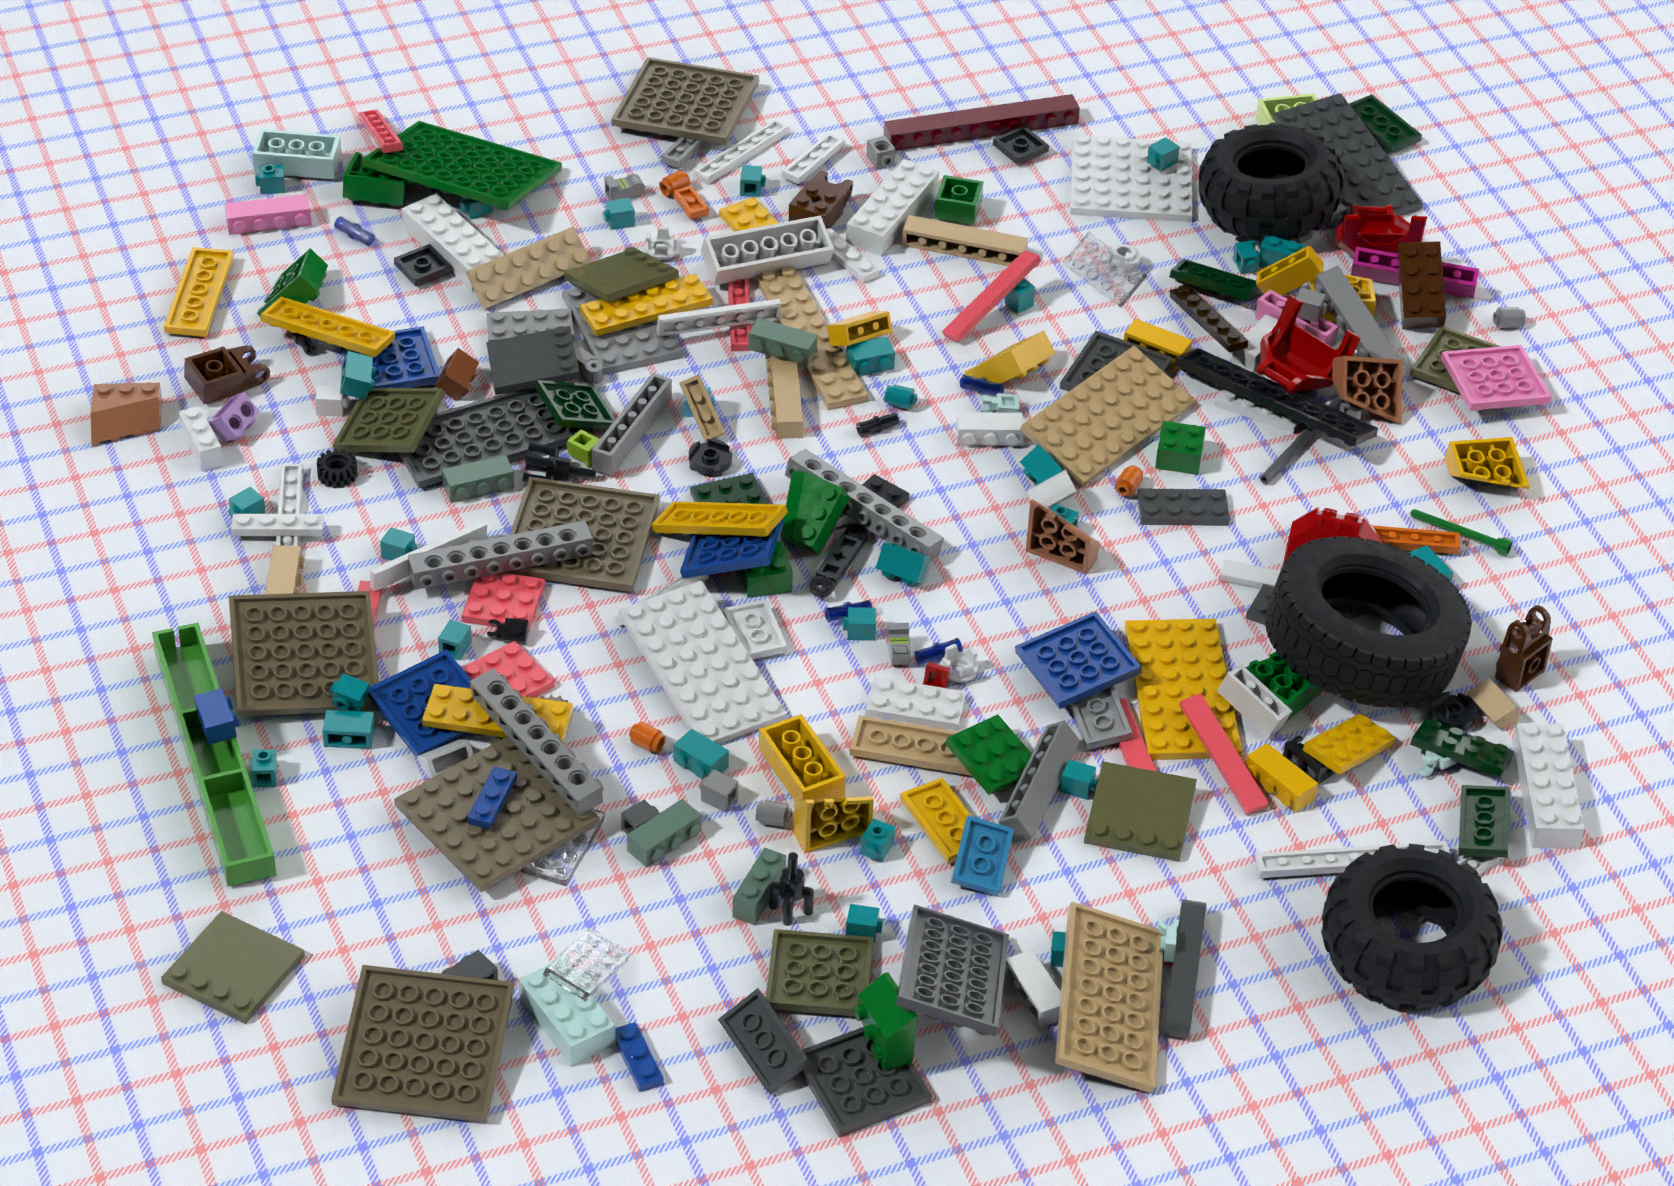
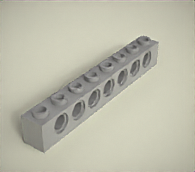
M807 449L789 457L785 476L791 479L792 471H806L844 488L850 499L842 513L887 542L931 557L930 561L939 556L944 537Z
M584 520L408 555V569L414 588L417 590L593 555L592 536Z
M493 668L470 681L471 694L475 701L578 816L603 803L602 792L604 788L599 779H594L590 775L587 766L584 763H579L574 752L563 745L557 733L553 734L547 722L536 715L531 704H526L522 700L517 689L513 690L503 674L500 675Z

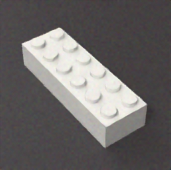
M903 159L848 221L846 242L883 256L903 232L908 216H917L938 192L940 171Z
M437 194L402 208L403 228L422 246L431 244L451 265V273L470 291H474L466 272L504 256Z
M821 215L704 237L701 254L713 285L740 279L744 280L745 278H754L765 271H779L784 267L801 269L830 263L834 251Z
M1517 723L1512 744L1531 848L1580 849L1585 828L1564 724Z

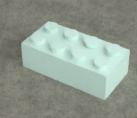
M260 129L252 152L254 173H259V166L283 164L284 176L335 179L342 156L340 135Z
M563 958L518 979L520 1001L571 1067L616 1045L614 1023Z

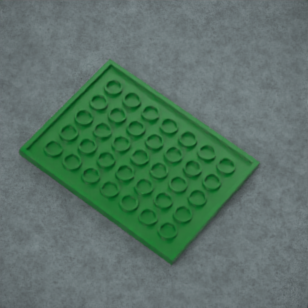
M422 121L416 122L397 135L403 144V150L383 153L380 148H377L362 158L361 165L373 172H383L390 177L403 178L410 183H420L426 188H436L447 194L460 195L463 199L477 200L480 204L497 206L500 210H509L562 170V162Z

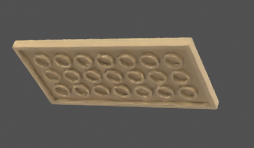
M1133 346L1022 424L1020 431L1035 445L1039 444L1063 470L1066 469L1072 479L1083 487L1161 430L1163 421L1172 422L1190 409L1196 400L1138 348Z
M1075 902L1070 903L1067 914L1055 1064L1152 1093L1156 1083L1163 951H1160V938L1164 936L1160 934L1157 928Z

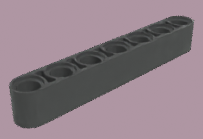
M1185 899L1181 901L1176 950L1163 1034L1165 1036L1189 1039L1207 904L1205 902Z

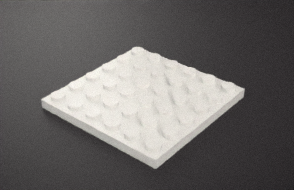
M1083 134L1073 135L1070 214L1192 222L1191 142L1172 141L1180 146L1178 163L1163 171H1159L1147 163L1148 147L1159 140L1086 136Z

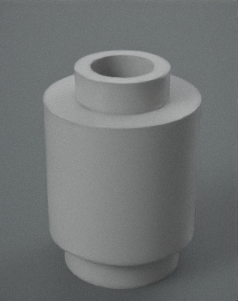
M1498 307L1496 312L1493 313V323L1496 324L1497 328H1519L1525 324V311L1519 307Z
M769 800L758 802L755 816L756 821H761V824L785 827L786 823L791 822L792 809L789 808L788 803Z

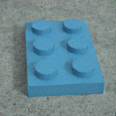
M967 815L950 883L998 896L1014 828Z

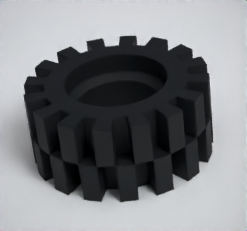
M338 448L334 449V452L327 450L326 454L322 453L320 454L321 457L317 458L318 480H320L321 484L325 483L326 487L332 485L333 488H337V485H340V488H343L344 484L349 486L351 481L354 482L358 475L357 460L350 451L345 453V449H341L339 452Z

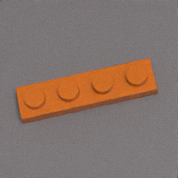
M1372 525L1382 538L1381 545L1385 543L1396 547L1395 549L1400 548L1402 550H1416L1427 545L1433 552L1459 554L1460 536L1457 532Z

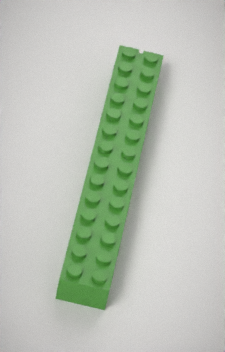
M199 623L178 627L180 647H176L173 628L152 632L155 655L227 886L275 876L274 853L237 739L235 737L209 745L197 713L194 695L220 688Z

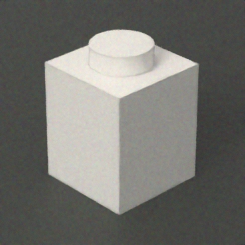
M318 385L315 398L316 414L320 416L343 417L344 408H348L349 396L340 394V386Z

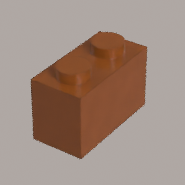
M457 348L446 360L435 387L442 388L443 392L455 401L461 395L466 396L472 387L470 382L478 374L476 368L479 362L460 348Z

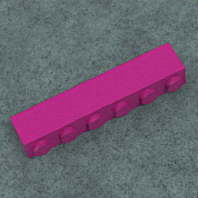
M1356 247L1351 275L1399 285L1397 254ZM1442 262L1444 294L1474 299L1479 269Z

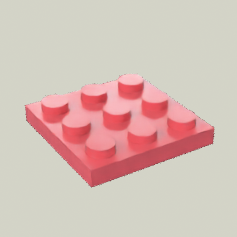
M498 573L475 578L461 615V621L490 626L489 620L491 619L498 620L501 624H505V618L525 619L530 622V631L545 588V579L509 573Z
M516 641L461 667L471 680L494 668L500 675L503 674L507 678L513 690L517 689L521 696L535 698L555 687V681Z

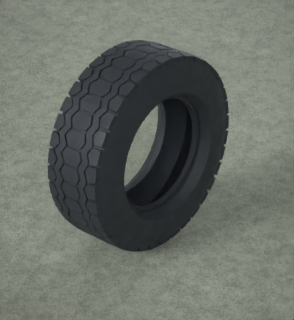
M1348 536L1321 538V540L1309 541V543L1307 542L1296 548L1283 564L1266 611V632L1273 648L1276 649L1280 658L1285 660L1284 662L1292 670H1296L1298 675L1305 680L1309 679V682L1320 689L1324 687V691L1335 696L1340 694V698L1352 702L1355 699L1356 703L1370 706L1372 703L1374 707L1402 708L1403 706L1405 708L1416 706V704L1420 705L1438 697L1447 688L1456 672L1468 643L1472 626L1469 607L1455 585L1450 583V580L1442 573H1438L1439 570L1429 563L1425 565L1426 561L1415 555L1411 557V553L1400 548L1395 550L1396 547L1385 543L1380 545L1379 541L1370 539L1364 541V538L1350 537L1349 539ZM1332 607L1351 608L1372 614L1394 626L1403 635L1384 634L1364 628L1346 619Z

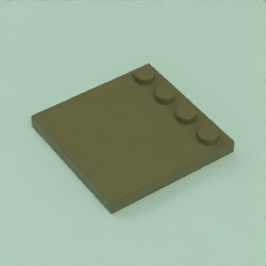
M629 247L618 254L565 271L564 276L565 280L606 302H611L679 278V271L669 264L638 250L636 247Z
M1441 326L1412 366L1410 376L1460 394L1441 360L1442 352L1501 346Z
M373 388L372 392L367 393L365 400L358 399L333 443L334 449L338 448L339 452L341 449H345V452L414 453L445 396L443 389Z
M1102 761L1084 843L1180 862L1197 779Z
M221 911L165 972L161 980L163 985L246 1024L305 957V952L300 947Z
M774 929L766 999L774 1010L855 1016L854 1007L857 1006L858 995L870 984L874 937Z

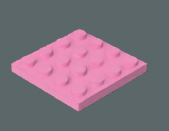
M1522 345L1442 352L1441 360L1470 411L1551 403L1552 396Z

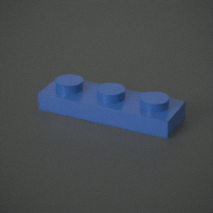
M496 766L493 767L467 816V824L491 830L517 780V772Z
M636 1022L615 1028L616 1046L639 1092L664 1085V1078Z

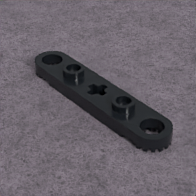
M859 523L847 526L845 532L842 533L817 570L814 578L811 579L810 592L814 596L827 597L833 592L867 541V528L859 525ZM818 585H823V586H826V587H825V588L823 587V589H822V587H820V589H819V587H817V586H818Z

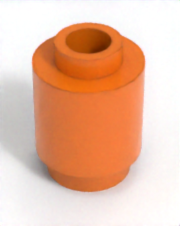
M679 170L664 177L659 182V188L664 196H673L674 190L689 186L690 178L687 173Z
M1134 465L1126 467L1115 482L1116 491L1124 497L1133 496L1143 481L1142 470Z
M643 721L634 724L629 731L631 743L649 752L654 751L658 753L666 741V736L662 734V731Z

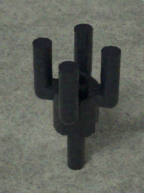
M529 442L528 451L547 454L549 458L526 454L525 469L546 472V476L523 473L522 481L528 482L529 477L568 480L569 474L595 479L596 470L571 466V459L558 457L559 449L557 447Z
M795 852L788 854V867L782 870L780 882H771L769 887L770 909H778L779 894L784 899L783 924L786 926L792 924L794 902L799 901L801 898H804L803 913L807 916L813 914L814 890L811 887L804 886L805 874L801 869H798V854Z

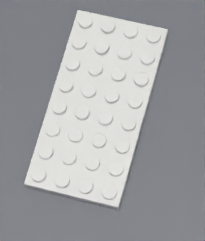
M702 581L619 609L618 616L689 730L694 729L715 743L721 744L786 719V711Z

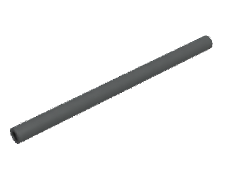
M1338 394L1328 406L1339 410L1341 403H1346V401L1341 400ZM1307 427L1260 476V481L1263 484H1269L1319 430Z

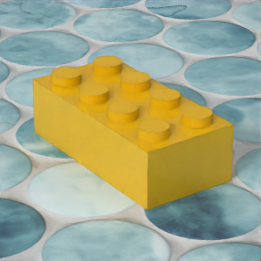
M802 714L759 729V750L794 801L845 797L846 776Z

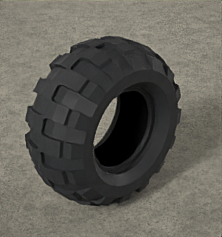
M1269 123V125L1254 124L1245 126L1241 130H1232L1225 133L1224 139H1216L1211 145L1199 169V196L1203 207H1205L1212 221L1218 227H1226V232L1235 236H1246L1249 240L1261 241L1264 240L1266 235L1284 240L1292 237L1301 238L1307 236L1309 231L1319 230L1326 225V221L1332 218L1343 197L1344 170L1331 143L1324 142V137L1320 134L1305 131V128L1295 125L1286 126L1282 125V123Z
M1392 844L1379 847V850H1376L1373 855L1366 852L1345 868L1344 873H1340L1333 881L1328 890L1322 913V938L1325 949L1329 952L1336 971L1344 981L1351 980L1353 987L1356 988L1355 991L1369 999L1374 995L1383 999V1006L1398 1009L1399 1005L1402 1004L1412 1005L1414 1011H1430V1008H1433L1437 1003L1447 1007L1462 999L1466 994L1469 995L1472 990L1474 991L1489 976L1490 969L1496 964L1503 935L1502 919L1500 914H1498L1499 907L1488 884L1482 883L1478 872L1468 863L1463 865L1456 863L1454 855L1441 849L1438 853L1424 850L1425 845L1409 844L1406 849H1397ZM1393 912H1413L1428 917L1443 929L1446 936L1426 943L1409 942L1388 933L1376 919Z

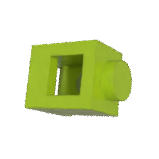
M579 430L567 441L568 455L584 462L585 466L589 468L592 465V449L600 439L583 430Z

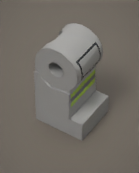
M630 174L625 178L614 179L613 176L605 177V195L609 201L624 198L633 199L645 192V185L638 174Z
M577 347L575 353L580 375L589 384L600 383L603 380V363L582 347Z
M888 623L887 643L891 665H910L909 623Z

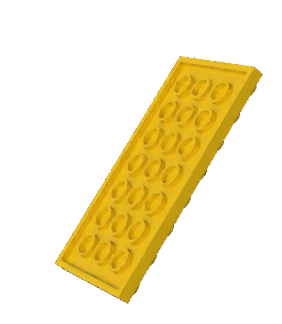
M1216 618L1125 620L1124 628L1128 651L1142 668V673L1134 676L1133 680L1144 743L1151 760L1212 759L1179 706L1181 700L1200 693L1241 757L1242 747L1234 707L1217 692L1227 672Z

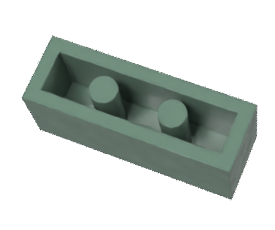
M760 318L757 319L748 333V350L805 366L809 365L817 352L818 334Z
M502 455L442 469L443 487L450 503L514 488V471L507 456Z
M681 799L627 834V851L645 867H648L654 862L661 860L663 856L672 850L678 849L681 844L690 838L696 837L702 831V815L685 800Z
M765 847L763 848L733 897V918L756 925L769 903L770 883L774 881L780 882L782 870L786 868L787 855Z

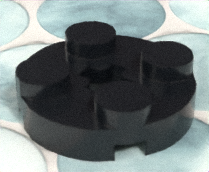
M707 439L706 443L701 444L698 441L689 449V468L711 477H719L722 475V472L731 466L732 452L729 450L728 444L721 440Z
M1443 692L1432 700L1429 718L1439 721L1443 726L1459 728L1464 731L1474 725L1477 716V706L1465 694L1458 693L1456 696L1450 695V692Z

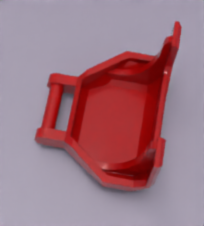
M1351 204L1350 215H1345L1344 221L1336 228V243L1339 248L1353 258L1356 247L1397 254L1398 243L1422 242L1427 216L1413 215L1409 223L1400 215L1393 213L1392 205L1379 207Z
M1291 294L1274 328L1262 337L1260 342L1261 363L1258 365L1256 373L1261 376L1265 375L1285 387L1286 391L1290 394L1296 391L1307 392L1331 387L1334 385L1332 380L1333 358L1353 356L1361 337L1347 330L1338 349L1326 344L1297 326L1296 319L1304 302Z
M1316 507L1292 522L1283 564L1296 548L1312 540L1348 536L1349 539L1350 537L1364 538V541L1366 539L1379 541L1381 545L1382 538L1366 517L1360 519L1358 514L1346 512L1345 515L1337 514L1335 509L1324 508L1323 511H1320L1319 507Z

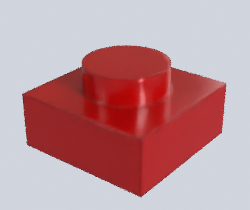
M928 662L923 685L947 688L951 668Z

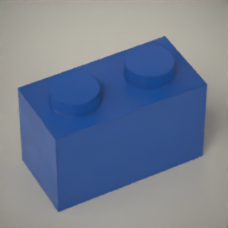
M222 688L194 695L197 713L209 745L237 737L235 727L239 726L238 718L235 712L231 713L233 706L230 696L225 697Z

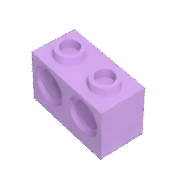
M242 392L231 397L208 423L223 443L230 440L235 442L244 435V429L249 428L255 423L256 420L254 418L260 411L247 395Z

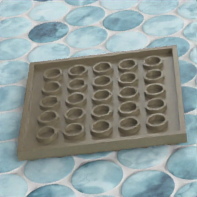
M647 57L613 115L611 124L623 129L628 128L640 132H652L659 135H670L677 138L683 137L711 142L717 145H726L759 84V75Z
M529 477L510 535L585 520L592 536L593 555L503 573L633 592L652 530L651 524L655 520L660 503V495Z
M370 591L229 596L237 716L326 713V710L348 711L341 710L337 706L332 705L333 695L330 694V690L335 680L339 681L344 673L369 683V687L379 683ZM367 697L360 711L379 710Z
M508 736L394 799L395 806L480 892L600 824V817L592 809L578 816ZM496 766L517 772V780L491 830L467 824V816L493 767Z
M362 965L332 1093V1105L487 1123L515 989L514 982Z

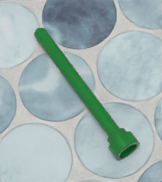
M1413 509L1410 512L1411 517L1451 532H1457L1459 535L1492 546L1498 554L1507 556L1511 550L1512 539L1506 537H1498L1496 539L1417 509Z

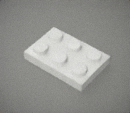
M767 599L723 608V615L752 660L787 653L786 641Z

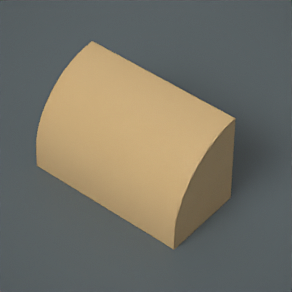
M1490 678L1466 692L1497 727H1509L1519 721L1516 705Z

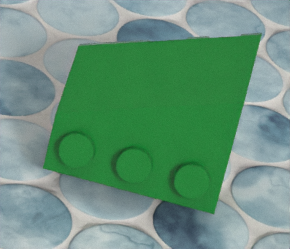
M355 152L343 175V198H348L350 201H369L372 204L387 203L394 207L403 206L407 199L410 182L405 181L403 178L390 177L383 172L370 171L369 168L361 166L362 153Z
M311 248L308 249L281 273L272 288L273 291L264 301L266 304L258 310L257 314L261 316V313L281 296L304 304L309 300L313 302L320 295L319 289L323 286L324 283L322 281L327 276L328 264Z
M792 471L786 502L788 513L784 516L780 538L816 555H820L850 496L844 488L806 471Z
M1277 652L1270 654L1269 658L1260 662L1258 660L1249 662V666L1245 668L1292 710L1286 722L1324 691V687L1320 689L1311 684L1309 679L1305 680L1298 675L1296 670H1292L1284 662L1285 660L1280 658Z
M889 972L883 973L858 995L857 1006L854 1007L857 1021H861L864 1026L863 1033L865 1039L870 1041L873 1046L874 1059L876 1062L880 1061L883 1070L913 1062L918 1016L915 1012L910 1013L895 1005L898 986Z

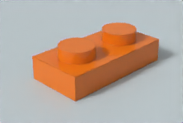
M692 185L673 191L674 199L690 220L709 215L708 206Z

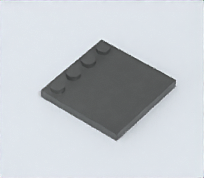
M559 326L551 330L486 342L495 395L534 388L537 380L565 382L580 379L570 326Z
M1095 331L1060 381V389L1069 392L1133 346L1138 348L1165 374L1172 365L1173 357Z
M863 1027L802 1049L811 1061V1064L803 1069L801 1074L838 1137L932 1102L930 1091L912 1063L883 1070L880 1061L876 1062L874 1059L873 1046L870 1041H866Z

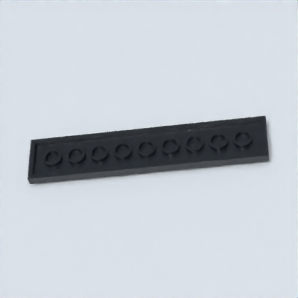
M1200 348L1180 355L1175 359L1174 365L1182 368L1183 372L1193 373L1199 376L1201 380L1211 381L1222 389H1229L1239 397L1249 398L1257 405H1264L1271 408V411L1289 416V419L1292 421H1300L1310 429L1320 430L1331 438H1338L1348 446H1357L1377 436L1378 428L1299 392L1290 394L1280 384Z

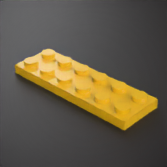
M192 247L164 324V333L207 337L234 259V251Z
M692 274L611 302L600 299L581 304L580 313L595 336H600L658 320V315L687 312L713 305V298L696 274Z
M282 296L261 313L260 321L272 327H280L289 332L299 333L308 338L318 339L327 344L337 345L346 350L363 353L370 357H376L395 340L394 331Z
M673 501L651 526L653 532L664 534L682 533L683 535L715 534L720 536L765 537L781 522L788 513L786 505Z
M434 684L422 719L423 726L507 737L472 697L471 689ZM522 696V700L526 704L532 705L536 715L547 722L553 734L557 733L563 743L573 712V703Z

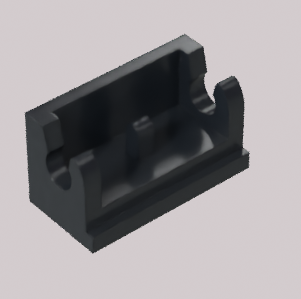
M1299 735L1291 741H1287L1284 746L1283 756L1318 782V785L1335 774L1333 770L1302 750L1304 745L1299 743L1304 740L1302 736Z

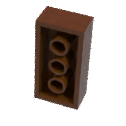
M1440 241L1398 243L1397 267L1402 329L1440 328L1444 326L1446 307Z

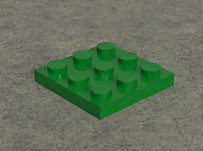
M998 714L949 736L945 741L946 746L988 795L1018 782L1032 755Z

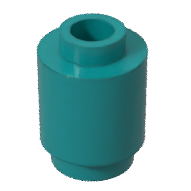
M895 384L893 386L888 385L885 391L884 402L889 403L891 406L910 410L912 406L916 405L918 395L913 388Z

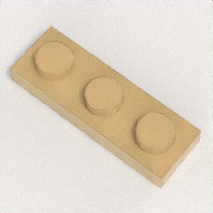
M698 374L679 382L705 443L707 439H715L725 435L723 426L700 375Z

